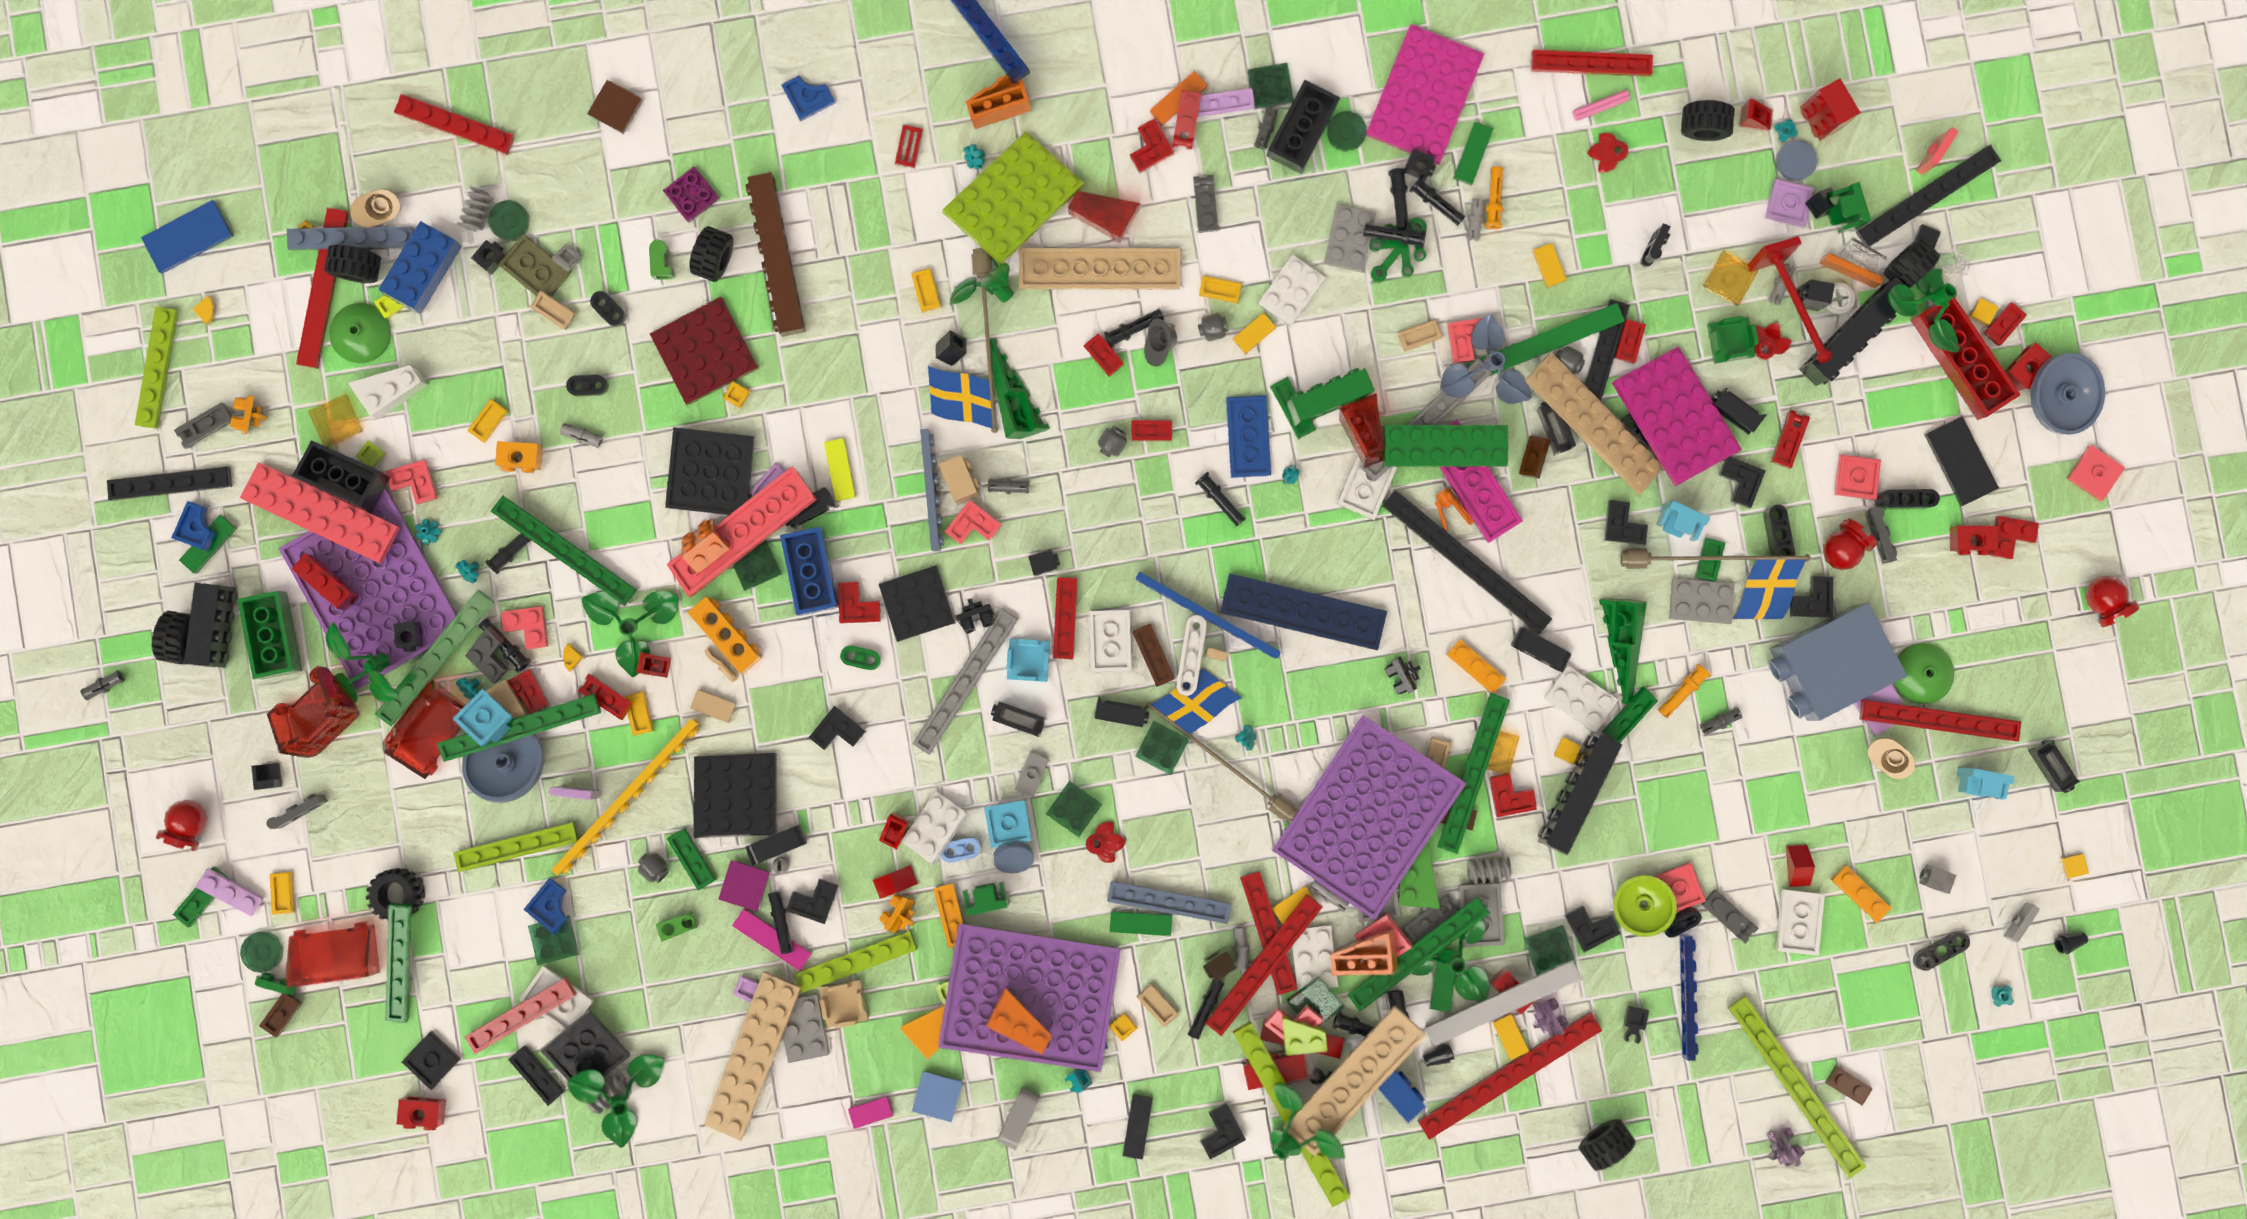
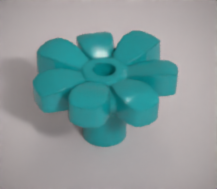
M975 144L966 146L963 151L965 153V161H968L967 166L970 169L975 168L979 170L985 161L983 158L985 157L984 150H977Z
M423 519V525L417 524L415 527L419 531L415 534L416 539H422V544L429 545L430 541L436 543L438 541L436 535L442 534V530L436 528L438 522L432 521L430 523L428 519Z
M462 560L456 564V568L464 576L463 579L472 584L477 581L476 578L479 574L476 570L480 566L476 561L468 564L466 560Z
M465 677L456 681V685L464 693L465 698L472 700L479 693L476 687L480 685V682L476 678L470 682Z
M1244 725L1243 731L1240 734H1236L1235 741L1237 743L1242 742V746H1245L1247 751H1251L1254 748L1255 743L1253 740H1256V733H1253L1252 726Z

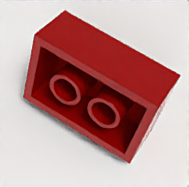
M1841 78L1819 89L1800 106L1802 117L1808 121L1812 134L1819 141L1838 132L1861 113Z

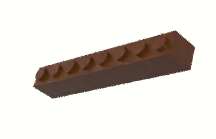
M771 172L747 177L748 183L745 186L748 196L751 195L752 203H749L751 214L755 215L756 222L753 223L756 235L759 234L760 242H757L759 253L763 254L764 257L761 265L763 273H767L768 277L765 285L767 292L771 293L772 296L769 304L771 312H775L776 320H773L775 331L779 332L782 337L804 333L806 330L775 178Z

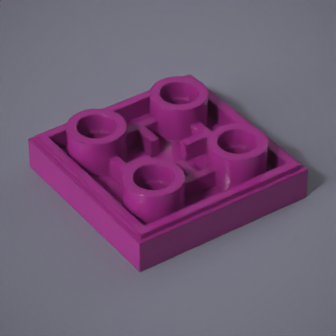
M695 166L663 190L688 223L720 199Z
M730 860L718 900L753 911H759L771 872Z

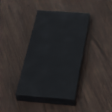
M1963 416L1924 434L1960 507L1999 489Z

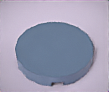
M1790 141L1778 151L1776 167L1780 175L1787 180L1801 181L1809 177L1816 169L1817 154L1813 147L1804 141Z
M1015 841L1009 845L1007 843L1002 844L993 853L995 867L1005 873L1023 872L1034 863L1033 849L1023 842Z

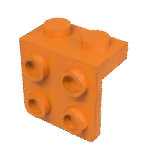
M713 518L703 520L695 531L688 532L682 538V558L697 573H700L729 550V545L716 533V523Z

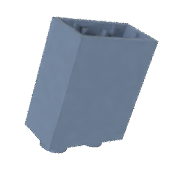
M1869 603L1853 605L1833 617L1769 648L1773 659L1768 661L1771 673L1779 682L1786 680L1792 692V695L1787 697L1791 711L1797 718L1805 717L1807 721H1821L1907 676Z

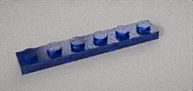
M950 0L1013 84L1030 74L1029 68L976 0Z
M1680 934L1682 1058L1687 1061H1696V1055L1699 1052L1698 1044L1695 1043V1034H1698V1024L1695 1022V1014H1697L1698 1007L1697 1002L1694 1001V993L1697 992L1694 972H1696L1697 966L1696 961L1693 960L1696 942L1693 936Z

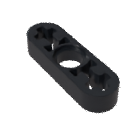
M1954 932L1917 952L1913 956V964L1917 969L1928 971L1967 950L1970 946V938L1965 933ZM1957 937H1958V938H1963V940L1961 941V946H1960V945H1953V946H1950V945H1949V944H1954V943H1956V942L1958 941V940H1957ZM1941 945L1946 948V954L1943 957H1939L1936 952L1937 948ZM1930 956H1932L1936 959L1934 960L1930 958L1925 961L1926 965L1920 964V962L1922 961L1921 957L1929 958Z

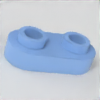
M972 837L950 841L941 854V858L949 863L974 858L979 854L981 845L977 839ZM968 844L974 845L973 851L967 850ZM948 848H952L954 850V854L952 856L947 854Z

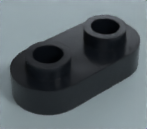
M597 291L591 296V306L609 325L619 327L625 322L626 314L624 310L606 292ZM604 299L605 304L603 306H600V300ZM615 314H619L617 320H613Z
M597 374L575 375L567 380L566 389L576 397L600 396L608 390V382L603 376ZM600 382L601 388L596 389L595 385ZM580 383L581 388L579 390H576V384Z
M1688 907L1676 913L1672 924L1663 932L1669 938L1676 937L1697 926L1702 919V915L1695 907Z

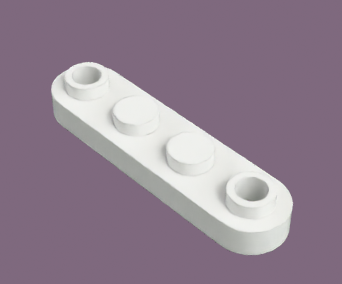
M1199 615L1191 616L1186 623L1176 684L1177 691L1183 696L1192 695L1197 688L1207 627L1205 619ZM1193 623H1199L1200 628L1198 630L1193 629ZM1185 682L1190 684V688L1187 690L1182 686Z

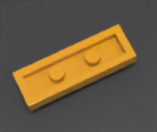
M1461 639L1446 654L1490 693L1494 694L1506 680L1504 676Z
M1843 865L1830 879L1874 922L1878 923L1891 909L1847 865Z
M954 883L933 888L948 948L955 947L958 924H964Z

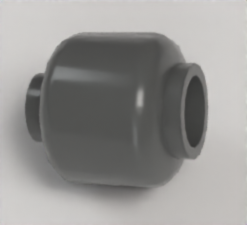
M1219 313L1203 316L1201 324L1198 325L1200 337L1204 336L1208 342L1223 339L1226 332H1228L1225 316L1222 317Z
M1567 346L1562 351L1558 350L1555 354L1574 375L1581 372L1585 360L1583 359L1584 355L1580 351Z
M1115 426L1106 428L1098 440V445L1101 448L1100 452L1107 457H1111V455L1119 456L1127 444L1126 433Z
M656 852L649 855L646 853L638 861L640 864L638 867L639 874L650 883L661 882L669 873L667 861Z

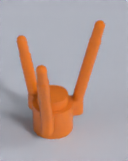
M1450 488L1436 495L1438 501L1434 504L1438 509L1445 531H1448L1442 509L1443 506L1445 509H1448L1454 505L1469 525L1474 523Z

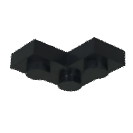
M1733 457L1725 459L1719 476L1737 482L1730 502L1748 509L1752 508L1766 470Z
M1608 501L1604 541L1646 545L1648 525L1628 522L1630 502Z
M1812 576L1810 596L1792 597L1790 617H1833V577Z
M834 706L808 738L823 750L827 749L837 735L854 747L867 731Z
M820 878L813 897L793 891L786 911L826 924L839 885Z
M1580 906L1564 915L1583 952L1621 934L1611 915L1592 923L1584 906Z
M1227 1102L1208 1112L1217 1131L1201 1139L1200 1142L1211 1160L1246 1141V1138Z

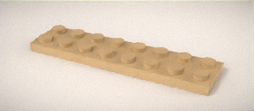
M1019 248V290H1180V248Z
M1552 352L1524 380L1638 495L1647 488L1663 469L1659 460L1623 427L1622 422Z
M763 972L704 1122L705 1126L739 1141L743 1140L802 989L801 986L769 972Z
M1394 1005L1304 1103L1302 1110L1296 1112L1288 1133L1300 1144L1316 1136V1131L1319 1129L1329 1131L1335 1135L1426 1037V1033ZM1312 1141L1304 1146L1314 1156L1320 1151L1316 1141Z

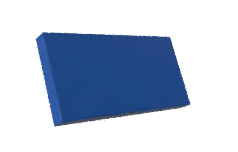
M211 200L144 235L141 239L158 272L163 274L233 237V234L216 202Z
M1267 396L1226 397L1231 478L1271 476Z

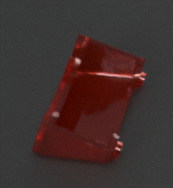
M316 666L309 673L310 681L315 684L293 705L279 703L267 713L280 754L303 758L317 756L359 717L360 711L358 706L328 668Z
M432 679L383 740V753L423 779H426L428 775L432 776L438 768L436 764L437 758L440 755L437 743L453 738L462 728L453 718L466 704Z
M367 921L357 922L351 928L316 933H306V929L293 931V935L289 936L285 976L286 988L359 979L380 973L375 924L367 925Z

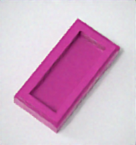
M888 1096L848 1108L853 1129L893 1117Z

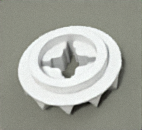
M1833 283L1835 287L1832 299L1836 297V293L1839 297L1846 298L1840 301V304L1833 300L1826 307V310H1829L1832 314L1842 315L1853 308L1855 294L1847 284Z

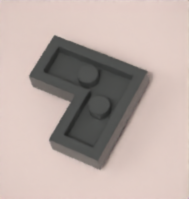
M488 627L485 628L465 656L494 684L501 679L508 670V667L495 655V652L505 640L495 630Z

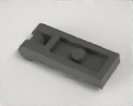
M1207 175L1206 178L1195 176L1193 177L1198 233L1218 232L1213 175ZM1208 185V191H1200V186Z
M221 402L177 427L174 432L177 437L181 438L183 448L188 449L200 440L230 424L232 415L226 404ZM191 430L193 435L189 437L188 432Z
M1875 507L1868 509L1865 516L1871 533L1877 541L1876 547L1882 564L1896 561L1897 550L1891 544L1889 538L1890 530L1884 524L1882 518L1884 516L1883 508Z
M309 795L303 799L304 803L299 806L297 804L290 806L285 810L287 813L282 816L269 818L266 821V825L269 829L284 828L325 804L327 800L324 795Z
M1713 890L1706 898V901L1701 904L1744 944L1749 941L1748 937L1759 929L1717 890ZM1743 923L1746 928L1741 932L1738 928Z
M1448 893L1439 899L1440 908L1444 905L1448 910L1446 913L1443 914L1440 909L1427 908L1402 927L1414 944L1460 910L1457 905L1452 903V898Z

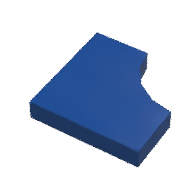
M800 76L781 84L800 121L836 104L826 84L820 86L809 85Z
M187 501L171 538L208 552L216 535L207 524L206 515L208 508Z
M549 878L523 910L556 935L569 919L564 914L562 908L563 897L567 890L552 878Z

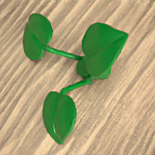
M992 258L995 266L992 271L982 279L981 283L976 282L977 279L975 277L967 278L959 283L951 295L950 305L952 306V304L967 300L975 292L976 287L986 288V291L991 295L995 294L1002 303L1008 301L1014 294V291L1008 286L1009 265L1007 263L998 265L997 261Z
M1931 269L1916 283L1918 290L1926 294V297L1920 300H1915L1914 293L1905 285H1896L1891 288L1888 293L1889 302L1892 308L1902 316L1910 317L1917 313L1916 305L1931 299L1934 305L1942 306L1934 319L1935 324H1932L1928 329L1929 337L1932 343L1942 350L1959 351L1953 327L1944 319L1939 321L1941 315L1949 306L1948 302L1957 295V291L1952 284H1944L1942 269Z
M604 591L582 597L584 610L592 621L599 625H608L614 616L618 621L620 632L631 640V642H622L615 652L618 664L631 677L639 674L636 673L639 652L650 654L647 643L644 641L635 642L632 636L638 629V623L649 615L651 620L657 624L670 622L675 617L679 601L678 595L673 592L655 591L647 595L643 600L642 605L647 613L636 620L633 618L621 620L618 614L615 613L618 610L619 602Z
M331 623L326 633V644L332 654L337 658L342 657L345 661L367 659L364 663L365 671L349 681L343 673L334 675L332 680L333 687L342 700L348 705H354L357 702V692L351 683L369 673L370 691L378 701L386 703L395 699L400 693L380 673L383 669L390 666L388 656L383 652L374 656L372 653L351 656L349 646L336 623Z
M1483 920L1458 938L1460 939L1458 954L1451 955L1448 961L1432 957L1411 974L1423 976L1431 973L1434 968L1432 961H1436L1446 967L1449 966L1454 974H1460L1455 980V989L1461 997L1478 1002L1487 999L1489 981L1485 971L1478 966H1471L1466 971L1467 965L1462 957L1463 940L1468 944H1475L1482 939L1485 932Z
M651 1054L640 1055L634 1058L627 1067V1073L632 1078L629 1081L624 1096L618 1094L610 1098L601 1090L604 1086L602 1074L592 1069L581 1071L567 1080V1086L572 1096L582 1103H594L598 1099L599 1093L607 1100V1103L610 1104L611 1113L604 1117L601 1128L608 1139L622 1148L632 1137L637 1124L636 1116L631 1110H628L627 1104L632 1084L635 1081L642 1088L651 1087L656 1084L662 1074L664 1059Z
M1275 1083L1274 1091L1276 1098L1283 1108L1291 1110V1116L1285 1130L1275 1128L1271 1132L1273 1154L1281 1160H1286L1289 1156L1299 1155L1302 1147L1312 1141H1316L1317 1147L1324 1155L1344 1160L1346 1155L1341 1142L1329 1131L1319 1129L1316 1131V1136L1309 1138L1301 1144H1298L1296 1139L1288 1134L1296 1110L1300 1111L1303 1108V1100L1294 1089L1280 1083Z

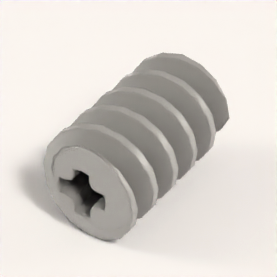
M470 186V189L474 192H468L467 196L472 200H465L464 203L468 207H463L462 211L466 215H460L459 219L463 222H459L457 225L476 232L477 230L484 229L479 223H486L482 215H489V213L484 208H491L487 200H494V198L488 192Z
M1504 856L1500 857L1499 861L1496 857H1492L1491 861L1488 858H1484L1482 862L1477 858L1474 863L1471 859H1468L1467 874L1469 881L1472 879L1474 884H1477L1478 878H1480L1482 883L1485 884L1486 878H1489L1490 882L1494 883V878L1497 877L1500 883L1503 876H1505L1507 882H1510V858L1508 857L1507 861Z
M620 1073V1079L615 1075L612 1076L613 1083L608 1079L605 1081L606 1087L603 1086L601 1090L610 1098L618 1094L625 1095L629 1082L622 1073ZM600 1093L594 1103H587L589 1109L597 1114H601L604 1109L610 1108V1104L607 1103V1100Z

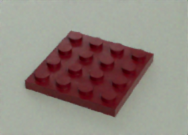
M722 297L649 333L687 406L732 383V381H736L759 369Z

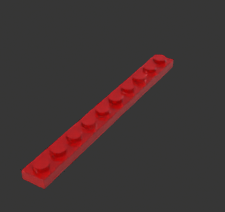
M1587 1013L1530 1049L1529 1052L1514 1059L1419 1119V1125L1428 1139H1432L1600 1033L1602 1029L1592 1013Z

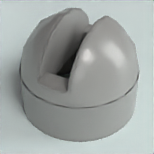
M784 857L775 859L772 864L773 870L778 874L787 872L790 866L789 861ZM779 861H782L781 871H778Z

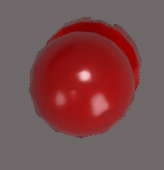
M1848 518L1839 525L1841 531L1831 534L1823 544L1825 561L1833 568L1839 570L1854 568L1862 561L1865 551L1871 552L1877 545V541L1872 534L1868 537L1861 530L1863 528L1861 524Z
M2101 576L2094 579L2086 588L2085 598L2087 605L2094 612L2101 614L2097 621L2102 628L2115 624L2113 619L2122 615L2124 618H2127L2140 608L2137 601H2129V590L2119 578Z
M192 800L175 802L165 812L163 822L166 829H159L155 839L164 838L162 842L164 844L180 849L189 846L191 851H197L199 841L195 838L201 835L206 828L208 820L206 811L199 803Z

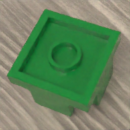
M1860 182L1832 191L1827 195L1829 199L1839 197V204L1834 205L1830 210L1831 213L1828 215L1831 226L1847 223V225L1837 230L1838 234L1858 230L1871 221Z
M1749 317L1725 318L1719 322L1707 325L1714 364L1756 357L1754 346L1759 344L1756 325H1750Z
M1004 881L999 882L1002 898L997 896L995 883L976 886L972 890L974 904H971L968 889L963 890L966 915L972 916L1008 908L1009 899Z

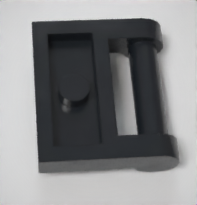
M1663 223L1653 232L1640 259V264L1643 267L1651 266L1653 260L1661 257V247L1669 240L1671 234L1668 231L1671 226Z

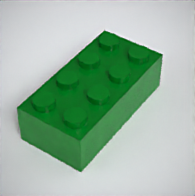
M1355 368L1348 371L1343 378L1338 375L1329 379V382L1323 386L1322 383H1318L1310 387L1306 393L1302 390L1292 394V397L1288 398L1289 401L1285 407L1293 426L1297 427L1365 399L1375 389L1366 368L1362 370Z
M273 591L237 599L252 678L264 680L301 672V661L287 592Z

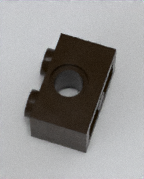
M1225 946L1204 959L1205 965H1203V968L1210 979L1214 977L1215 981L1237 969Z

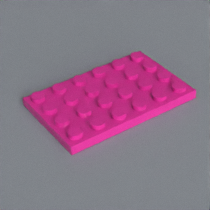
M1410 24L1365 136L1410 154L1413 149L1435 157L1433 163L1439 165L1485 53Z
M1679 346L1612 382V385L1675 487L1742 450Z

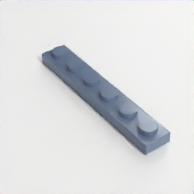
M409 226L287 229V249L328 250V246L335 244L362 249L404 248L414 232V228Z
M920 429L931 551L936 552L941 551V546H944L943 534H939V526H942L941 514L937 513V506H940V496L935 491V486H938V475L934 474L933 466H937L936 454H932L931 446H935L934 433L930 434L929 429Z
M1114 881L1110 882L1107 902L1225 924H1228L1231 903Z

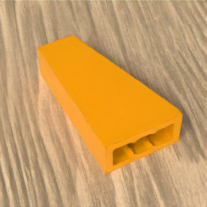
M945 1005L905 1023L900 1028L926 1059H929L939 1049L938 1043Z

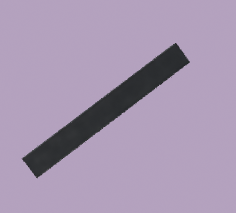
M1988 145L1855 233L1866 249L2001 162V159L1992 146Z

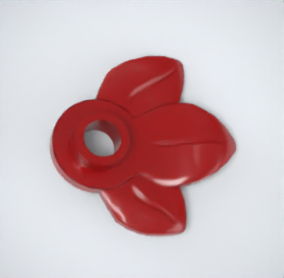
M1611 133L1599 134L1600 143L1593 145L1587 151V154L1591 158L1600 161L1598 165L1599 173H1607L1616 168L1618 161H1622L1627 157L1628 146L1624 142L1618 141ZM1616 148H1621L1622 152L1620 154L1614 153V150Z
M1779 323L1770 324L1765 329L1756 325L1759 344L1755 346V354L1758 358L1767 360L1773 357L1774 354L1781 355L1789 349L1792 340L1780 338L1781 330ZM1762 347L1767 348V353L1762 352Z
M1105 822L1097 826L1095 834L1090 835L1085 843L1086 849L1090 853L1096 854L1099 860L1105 863L1115 862L1114 852L1122 849L1126 843L1122 836L1113 833V822ZM1095 840L1099 842V846L1097 848L1093 846V842Z

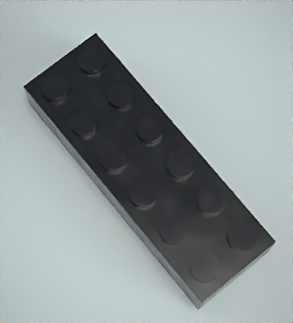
M1897 277L1882 284L1823 344L1826 351H1831L1832 359L1825 363H1820L1816 359V356L1819 355L1816 351L1798 370L1815 386L1822 383L1825 385L1829 381H1833L1840 374L1839 370L1847 367L1854 360L1852 356L1857 352H1862L1868 346L1867 342L1882 332L1881 327L1889 324L1897 316L1895 314L1896 311L1889 302L1888 293L1892 287L1904 284Z
M1601 733L1587 735L1583 742L1584 749L1581 754L1577 755L1574 761L1575 768L1573 772L1570 771L1565 778L1567 784L1564 790H1560L1557 794L1556 801L1558 802L1555 808L1550 809L1547 815L1549 820L1546 826H1542L1538 833L1539 843L1561 854H1569L1623 744Z

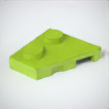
M1282 1016L1286 1056L1327 1051L1324 1028L1310 1026L1303 1021L1299 1023L1290 1020L1288 1016Z

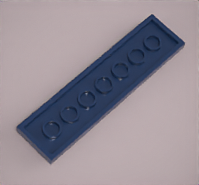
M1231 573L1228 575L1220 609L1222 614L1376 651L1379 649L1387 615L1385 610Z

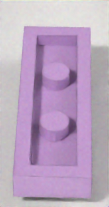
M1252 88L1201 95L1198 117L1255 109Z
M209 868L205 870L196 885V888L251 917L264 899V897Z

